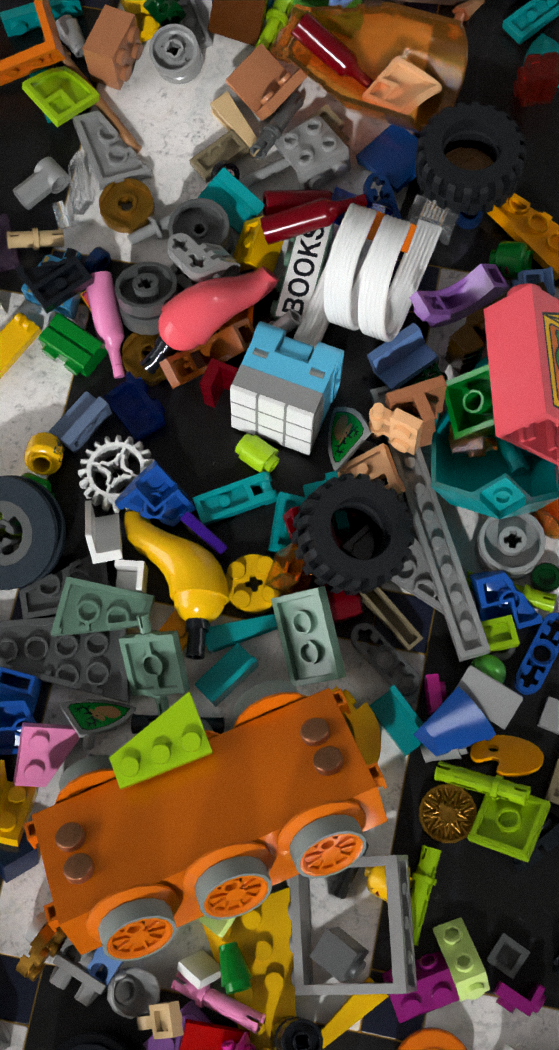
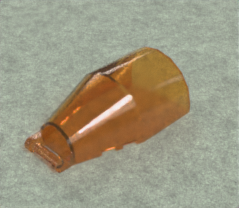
M381 2V6L369 7L366 4H357L355 8H342L341 5L306 7L295 4L291 11L292 17L282 36L270 51L274 58L293 64L298 69L301 68L311 80L349 111L416 133L421 132L431 116L436 113L439 115L441 109L450 106V108L454 107L463 85L468 62V40L462 21L393 2ZM309 12L357 55L359 66L372 80L375 81L397 56L429 74L441 84L443 90L425 100L409 115L364 102L362 95L367 90L353 78L338 76L299 41L293 38L290 33L305 13Z

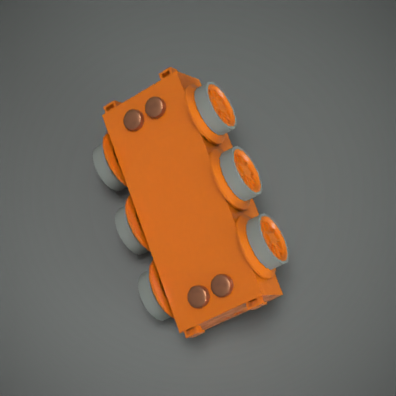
M270 680L257 684L238 699L234 707L236 722L233 729L219 734L213 732L212 727L206 720L201 719L213 754L122 790L119 788L109 759L110 755H94L70 765L61 775L58 783L60 792L55 804L32 814L33 820L24 823L27 840L31 846L36 849V844H39L53 902L43 907L47 923L54 933L58 931L57 927L60 926L81 955L102 946L104 954L112 960L123 962L139 960L164 949L173 940L177 927L203 916L222 920L247 914L259 907L268 898L273 885L299 874L312 879L325 878L351 867L361 858L366 849V838L363 832L388 821L378 791L379 787L383 786L386 789L387 786L377 762L370 765L366 764L342 715L343 712H347V714H351L341 688L331 692L330 688H327L311 696L300 694L292 683L284 680Z

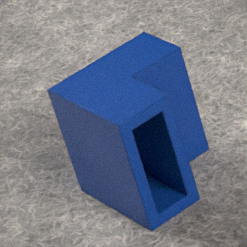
M0 667V694H10L24 698L33 715L43 681L36 676Z

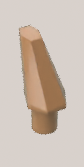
M469 0L456 6L452 10L455 15L451 22L452 27L459 29L462 23L468 21L485 0Z

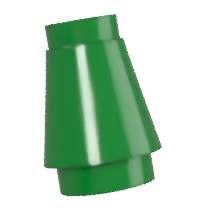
M231 942L219 946L221 987H225L226 994H234L250 989L252 987L250 980L253 977L238 947V943Z

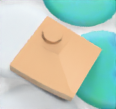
M396 56L363 93L362 98L365 104L404 120L421 103L440 93L443 89L441 84L429 74Z

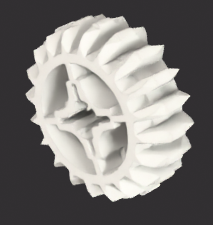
M117 434L115 442H111L110 438L106 436L104 438L106 444L101 446L99 442L95 441V451L86 449L85 453L89 459H80V464L84 469L78 470L79 477L83 478L79 485L82 489H86L83 493L87 499L92 498L91 502L94 506L102 503V509L106 512L112 505L115 513L120 511L114 503L121 494L119 491L123 487L128 486L138 476L134 474L133 470L128 469L129 456L139 462L140 473L154 461V459H149L151 457L150 450H143L142 442L139 441L134 444L133 438L130 436L123 442L122 437ZM116 455L112 461L105 462L109 457ZM117 470H122L123 474L121 476L113 477L112 474L114 472L117 473ZM96 472L107 479L106 492L96 486Z

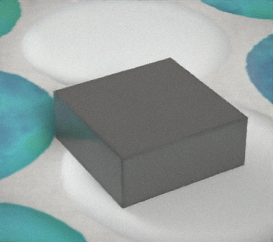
M502 932L484 960L511 979H514L530 951Z

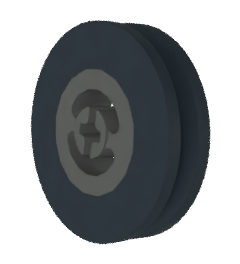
M0 476V515L3 514L0 520V528H6V531L0 530V590H11L31 585L46 577L55 568L64 550L66 526L57 500L43 485L23 476ZM10 533H11V534L23 533V534H22V537H21V536H13V537H10ZM20 543L18 549L14 551L13 546Z

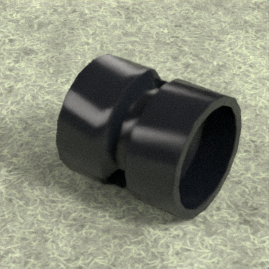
M290 1015L282 1017L274 1024L271 1030L270 1042L273 1050H322L323 1048L321 1030L308 1019Z

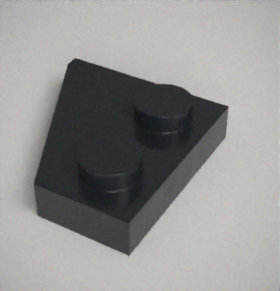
M77 257L65 258L59 262H41V266L25 268L23 265L15 268L19 277L47 314L94 283L92 276Z

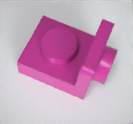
M438 674L426 675L423 679L428 716L432 715L442 704V700L447 698L445 682H439Z

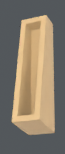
M226 91L210 103L211 113L228 132L233 129L246 143L250 151V147L258 138L228 91ZM257 149L253 155L251 151L248 154L254 158L260 149Z

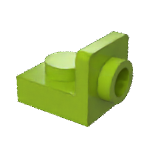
M512 615L481 621L491 650L490 653L520 645Z

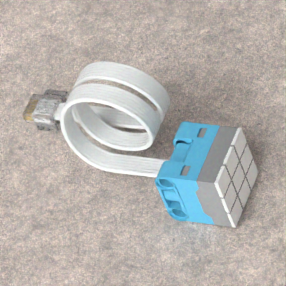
M425 191L423 196H415L406 221L385 214L352 288L358 258L377 212L376 210L351 203L337 231L328 261L294 338L286 337L285 329L262 321L258 323L249 348L230 387L231 427L310 455L331 403L335 400L342 376L344 350L321 342L329 322L353 331L360 329L364 335L385 342L394 340L411 307L412 302L409 297L418 290L438 239H440L442 244H449L457 225L459 214L451 213L452 209L447 207L443 210L436 206L437 201L431 202L425 196ZM411 223L417 225L408 252H404L390 285L397 258Z

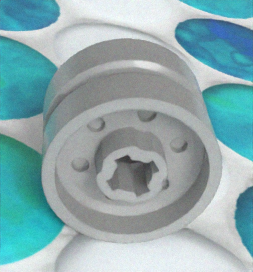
M168 24L161 27L153 35L149 45V54L163 79L173 84H185L197 77L203 66V53L195 35L189 28L180 24Z

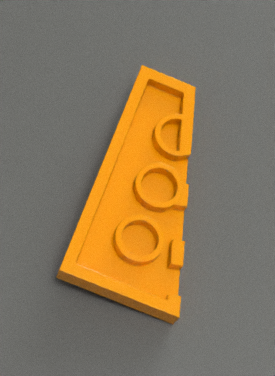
M516 193L512 197L507 198L506 203L497 208L494 205L493 210L487 212V214L516 242L526 243L528 249L533 251V259L543 269L552 267L554 280L556 281L559 278V225L552 221L553 217L544 211L541 213L530 207V202Z

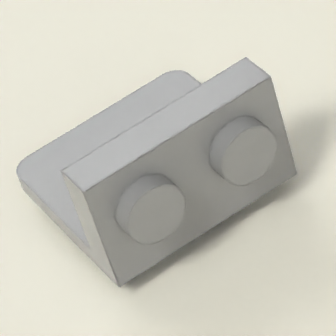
M314 116L275 141L276 149L297 172L300 190H320L326 184L338 177H342L351 170L347 145L320 116Z

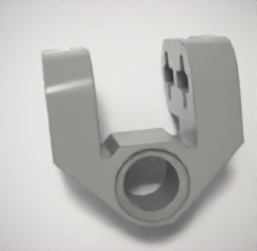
M176 233L167 241L168 256L174 262L170 269L175 273L180 292L201 281L237 276L240 271V264L220 245L209 243L198 245L190 236L184 233Z

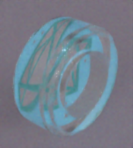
M63 200L54 202L52 206L59 229L70 228Z

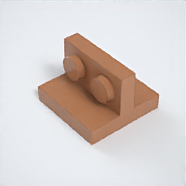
M443 375L386 393V408L395 411L397 407L423 420L420 448L431 444L433 432L436 431L435 419H438V413L443 411L447 388Z

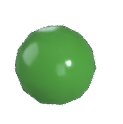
M486 654L476 657L471 662L472 666L503 684L505 682L506 667L498 657Z

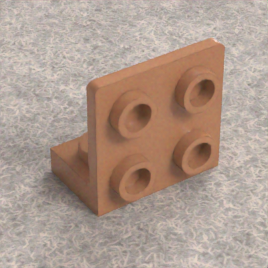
M259 44L226 78L225 82L256 116L263 121L276 111L307 78V75L301 68L293 74L290 71L287 72L264 45Z

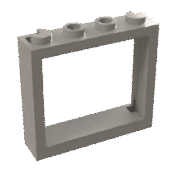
M408 855L361 857L349 867L385 866L393 982L314 984L312 958L309 957L312 952L308 877L299 874L287 879L291 898L288 904V915L290 920H292V935L289 944L294 959L291 981L295 987V996L407 994L417 991Z

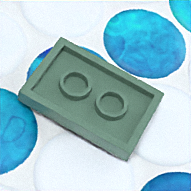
M325 586L272 598L290 682L297 687L346 677Z

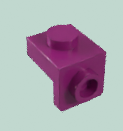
M499 980L491 991L499 996L496 1003L512 1014L517 1008L529 1017L532 1012L538 1013L546 1000V996L543 995L546 987L537 982L532 987L527 998Z

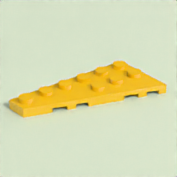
M290 887L270 894L259 907L247 914L236 917L222 938L202 923L215 961L220 965L219 946L237 942L253 978L250 980L252 986L250 989L227 995L266 1015L263 1024L250 1019L261 1027L257 1034L250 1031L249 1039L251 1044L256 1047V1050H273L270 1035L274 1024L282 1017L296 1016L295 987L291 981L294 959L289 944L292 935V920H290L288 915V904L291 901ZM237 1024L239 1029L248 1030L245 1027Z

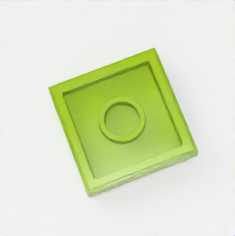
M485 794L468 834V840L529 862L550 810V801L530 795L529 800H526L528 804L522 806L521 804L503 799L496 801L491 799L490 795Z

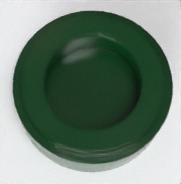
M552 563L537 565L530 576L533 588L546 593L554 592L559 587V568Z

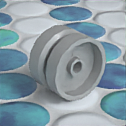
M529 513L504 519L489 516L482 525L476 539L474 548L476 561L483 572L504 571L512 581L521 580L532 572L544 554L546 545L544 529L538 520Z

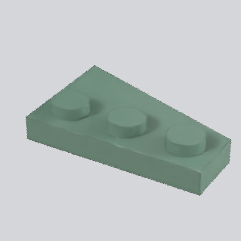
M66 576L51 635L54 637L139 628L136 615L148 612L150 618L155 596Z

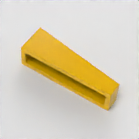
M368 976L363 983H373L374 981ZM388 994L351 995L322 1027L323 1049L389 997Z

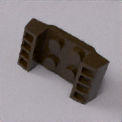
M544 282L536 284L548 293ZM507 293L468 315L465 325L449 336L450 341L448 342L449 345L444 359L460 375L472 371L482 358L485 348L484 343L487 341L484 309L507 297Z

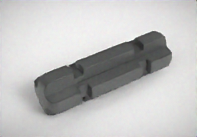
M366 842V849H365V851H364V853H363V856H365V853H366V851H367V849H368V847H369V844H368L367 842ZM359 867L347 868L336 875L338 879L337 881L334 880L330 893L340 899H345L350 889L348 885L353 882Z

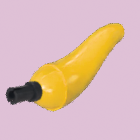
M126 512L124 527L128 541L164 574L169 585L170 598L174 601V608L178 615L186 621L185 631L188 632L186 658L193 660L204 659L206 633L209 632L210 623L221 615L224 605L229 602L228 584L221 565L214 555L201 545L167 533L152 525L150 519L140 516L139 512Z

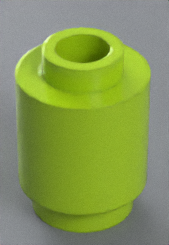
M249 433L242 437L235 449L239 459L259 473L265 471L271 473L280 460L277 457L279 452L277 449L257 435L252 436Z

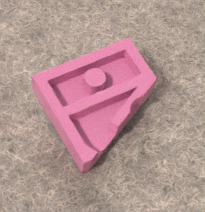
M22 723L13 778L15 786H47L80 739L72 725Z

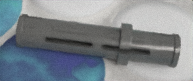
M292 92L269 124H265L260 130V136L250 147L252 155L257 149H260L255 155L257 159H264L267 156L271 147L275 145L276 139H280L284 129L303 106L304 100L302 97L297 103H294L299 96L298 93Z

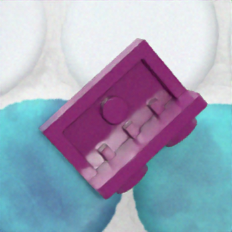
M440 951L423 955L420 959L415 960L417 991L407 994H389L399 1024L460 1000L449 967ZM392 968L382 973L384 982H393Z

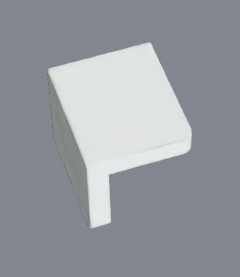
M115 560L114 566L117 569L116 587L146 594L149 569L145 561Z

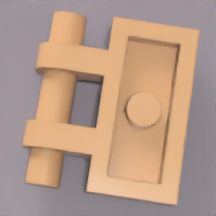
M380 402L375 403L369 411L371 436L378 439L385 435L389 437L388 443L394 449L402 453L408 452L415 455L420 446L423 420L397 407L395 411H392Z

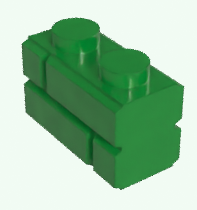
M60 313L56 314L49 326L43 330L38 338L43 347L41 349L42 352L54 361L59 358L65 362L64 367L76 376L81 373L85 377H89L107 355L105 344Z

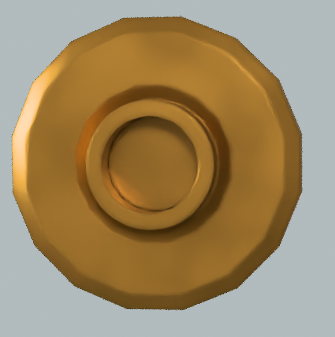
M441 784L430 789L422 798L419 806V821L423 830L432 839L441 843H456L465 839L477 815V807L472 796L463 788L453 784Z

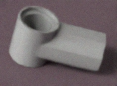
M48 156L40 160L35 166L34 173L12 191L24 208L30 210L51 192L57 194L63 191L70 182V176L52 157Z

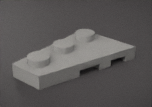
M99 110L73 117L74 127L99 190H103L114 181L117 184L124 182V179L127 178L141 180L151 177L152 170L137 158L136 152L131 146L128 147L122 141L117 130Z

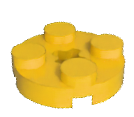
M259 554L245 555L232 562L227 569L225 578L228 584L229 602L244 613L251 615L265 613L273 608L271 599L282 596L284 590L282 572L268 556ZM252 577H256L257 580H262L263 582L262 585L258 586V591L252 592L251 587H246V583L250 582Z

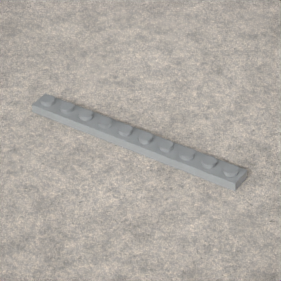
M387 386L370 390L373 405L380 402L385 406L386 393L391 392ZM384 435L398 475L406 489L403 495L459 661L489 654L491 650L436 491L431 487V477L421 448L419 446L415 455L408 452H399L388 443L389 437Z

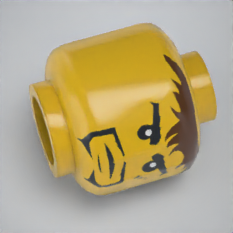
M42 432L33 435L27 443L24 454V461L28 469L35 474L43 476L55 473L62 463L64 455L63 442L52 433Z

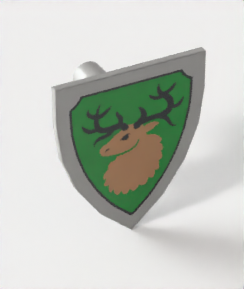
M334 408L329 425L328 453L332 467L337 473L357 449L367 452L377 446L375 443L366 440L372 431L364 416L353 408Z
M87 699L59 703L61 710L79 738L82 737V748L85 750L94 748L95 735L116 730L117 727L127 722L136 711V707L107 700Z

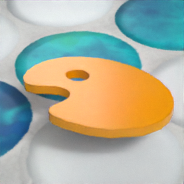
M495 735L489 741L482 740L473 743L470 750L471 760L476 763L489 760L497 761L496 773L500 776L519 777L529 775L538 771L544 761L543 752L539 747L528 740L515 736ZM490 748H494V749H497L498 751L492 752V751H490L489 749H490Z

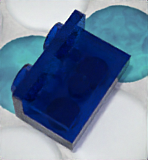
M129 371L125 374L127 380L103 397L134 440L139 442L165 425L162 415L165 413V409L157 398L151 400L146 392L149 389L142 378L138 376L135 379Z

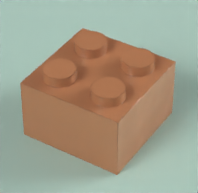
M105 4L82 48L92 81L121 90L124 82L130 79L132 66L135 60L140 59L143 52V45L139 36L140 30L137 27L134 14Z

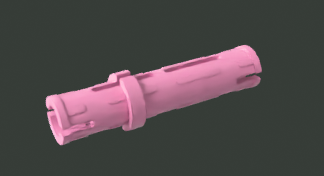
M180 972L176 974L175 977L179 978V981L186 985L173 980L171 986L173 991H177L194 1000L196 1006L200 1008L205 1006L245 1027L254 1034L260 1031L261 1027L258 1026L259 1024L250 1019L263 1024L266 1017L264 1013H260L214 989L212 983L198 990Z

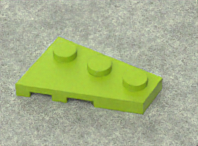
M190 691L109 757L121 790L213 754Z

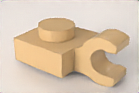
M179 1001L149 1005L150 1015L136 1017L138 1030L152 1029L153 1039L175 1038L184 1035Z

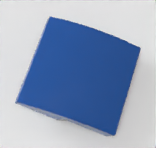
M393 122L355 156L357 164L373 173L379 172L384 174L389 179L392 190L398 193L416 177L415 162L418 139Z

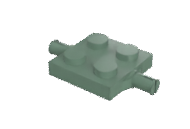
M146 612L136 615L140 633L123 635L119 638L131 696L145 695L155 698L158 715H161L170 708L167 696L175 693H185L190 689L178 630L164 632L152 630L149 613Z

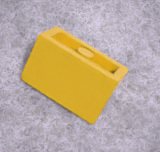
M265 215L244 222L233 254V258L241 266L239 272L249 269L255 271L262 266L274 272L284 241L268 245L260 218Z

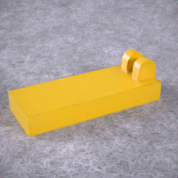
M18 312L0 332V379L42 333L40 327L22 312Z

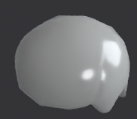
M128 967L120 970L111 978L108 984L107 1000L115 1013L122 1017L133 1019L141 1015L150 1014L149 1005L160 1001L161 987L156 976L147 970L139 967Z

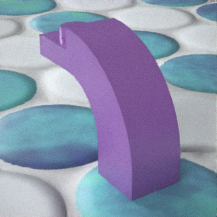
M480 264L466 277L447 288L437 291H416L409 299L414 306L415 314L422 321H427L431 328H436L459 321L491 303L505 292L509 285L496 264Z

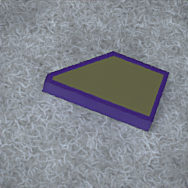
M187 511L180 518L183 527L207 548L218 555H221L227 549V545L191 512Z

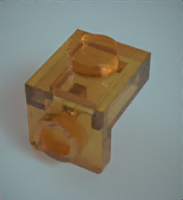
M451 424L449 425L448 442L452 453L468 455L469 458H482L487 456L486 452L497 450L496 438L482 436L456 440L454 439Z

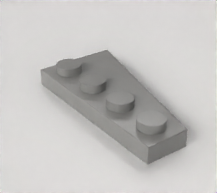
M366 524L343 545V551L356 559H369L374 551V536L370 526ZM414 538V544L408 547L412 551L409 560L404 563V568L399 574L392 577L391 581L443 614L421 545Z

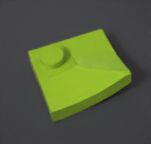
M65 66L46 70L22 82V89L57 128L97 103L100 98V94L85 79Z

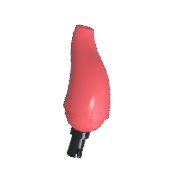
M262 266L253 272L239 276L201 281L178 293L162 306V313L158 322L160 336L155 340V346L140 361L141 366H144L147 372L155 374L156 370L160 367L159 362L168 358V356H173L177 350L188 351L197 348L199 345H205L225 322L268 295L279 282L278 277L268 268Z

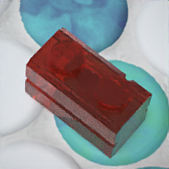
M557 52L544 53L543 56L541 54L527 55L524 65L518 68V80L514 81V95L519 97L522 107L534 106L535 103L538 105L551 104L559 85V54Z

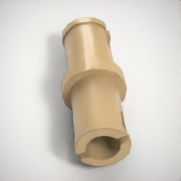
M32 228V231H7L8 249L33 248V250H39V247H64L63 229L38 231V228Z

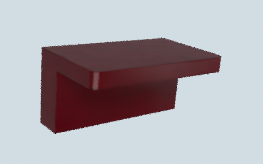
M211 358L200 382L204 404L213 408L216 407L223 390L227 389L230 391L239 368Z

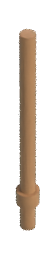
M62 45L66 59L58 62V64L76 72L94 88L71 59V53ZM100 95L99 101L94 105L117 130L123 142L128 147L131 146L136 154L139 153L142 149L140 144Z

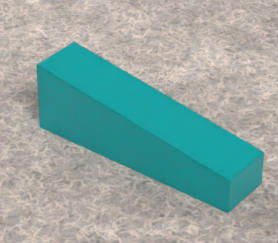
M275 614L210 626L205 640L209 653L212 654L237 643H242L277 630Z

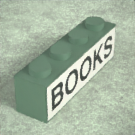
M333 224L290 238V242L294 243L292 250H287L285 254L284 267H287L285 276L280 275L277 284V292H280L278 301L273 300L270 310V317H273L274 321L286 314L289 309L296 310L301 318L303 317L327 262L333 239ZM296 326L291 332L296 333L298 326Z

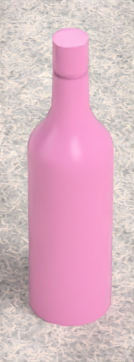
M108 271L91 273L90 275L94 283L88 286L86 291L97 339L105 344L114 378H123L126 375L122 362L121 345L125 338V332L112 274Z

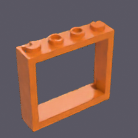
M33 0L45 42L0 60V86L66 59L49 0Z

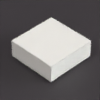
M203 949L179 961L177 970L198 990L221 978L220 965Z

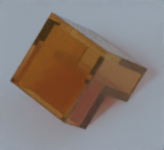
M290 543L276 553L265 585L283 595L307 590L312 577V573L306 575L302 570V567L305 566L303 560L296 559L294 551L298 549V544Z

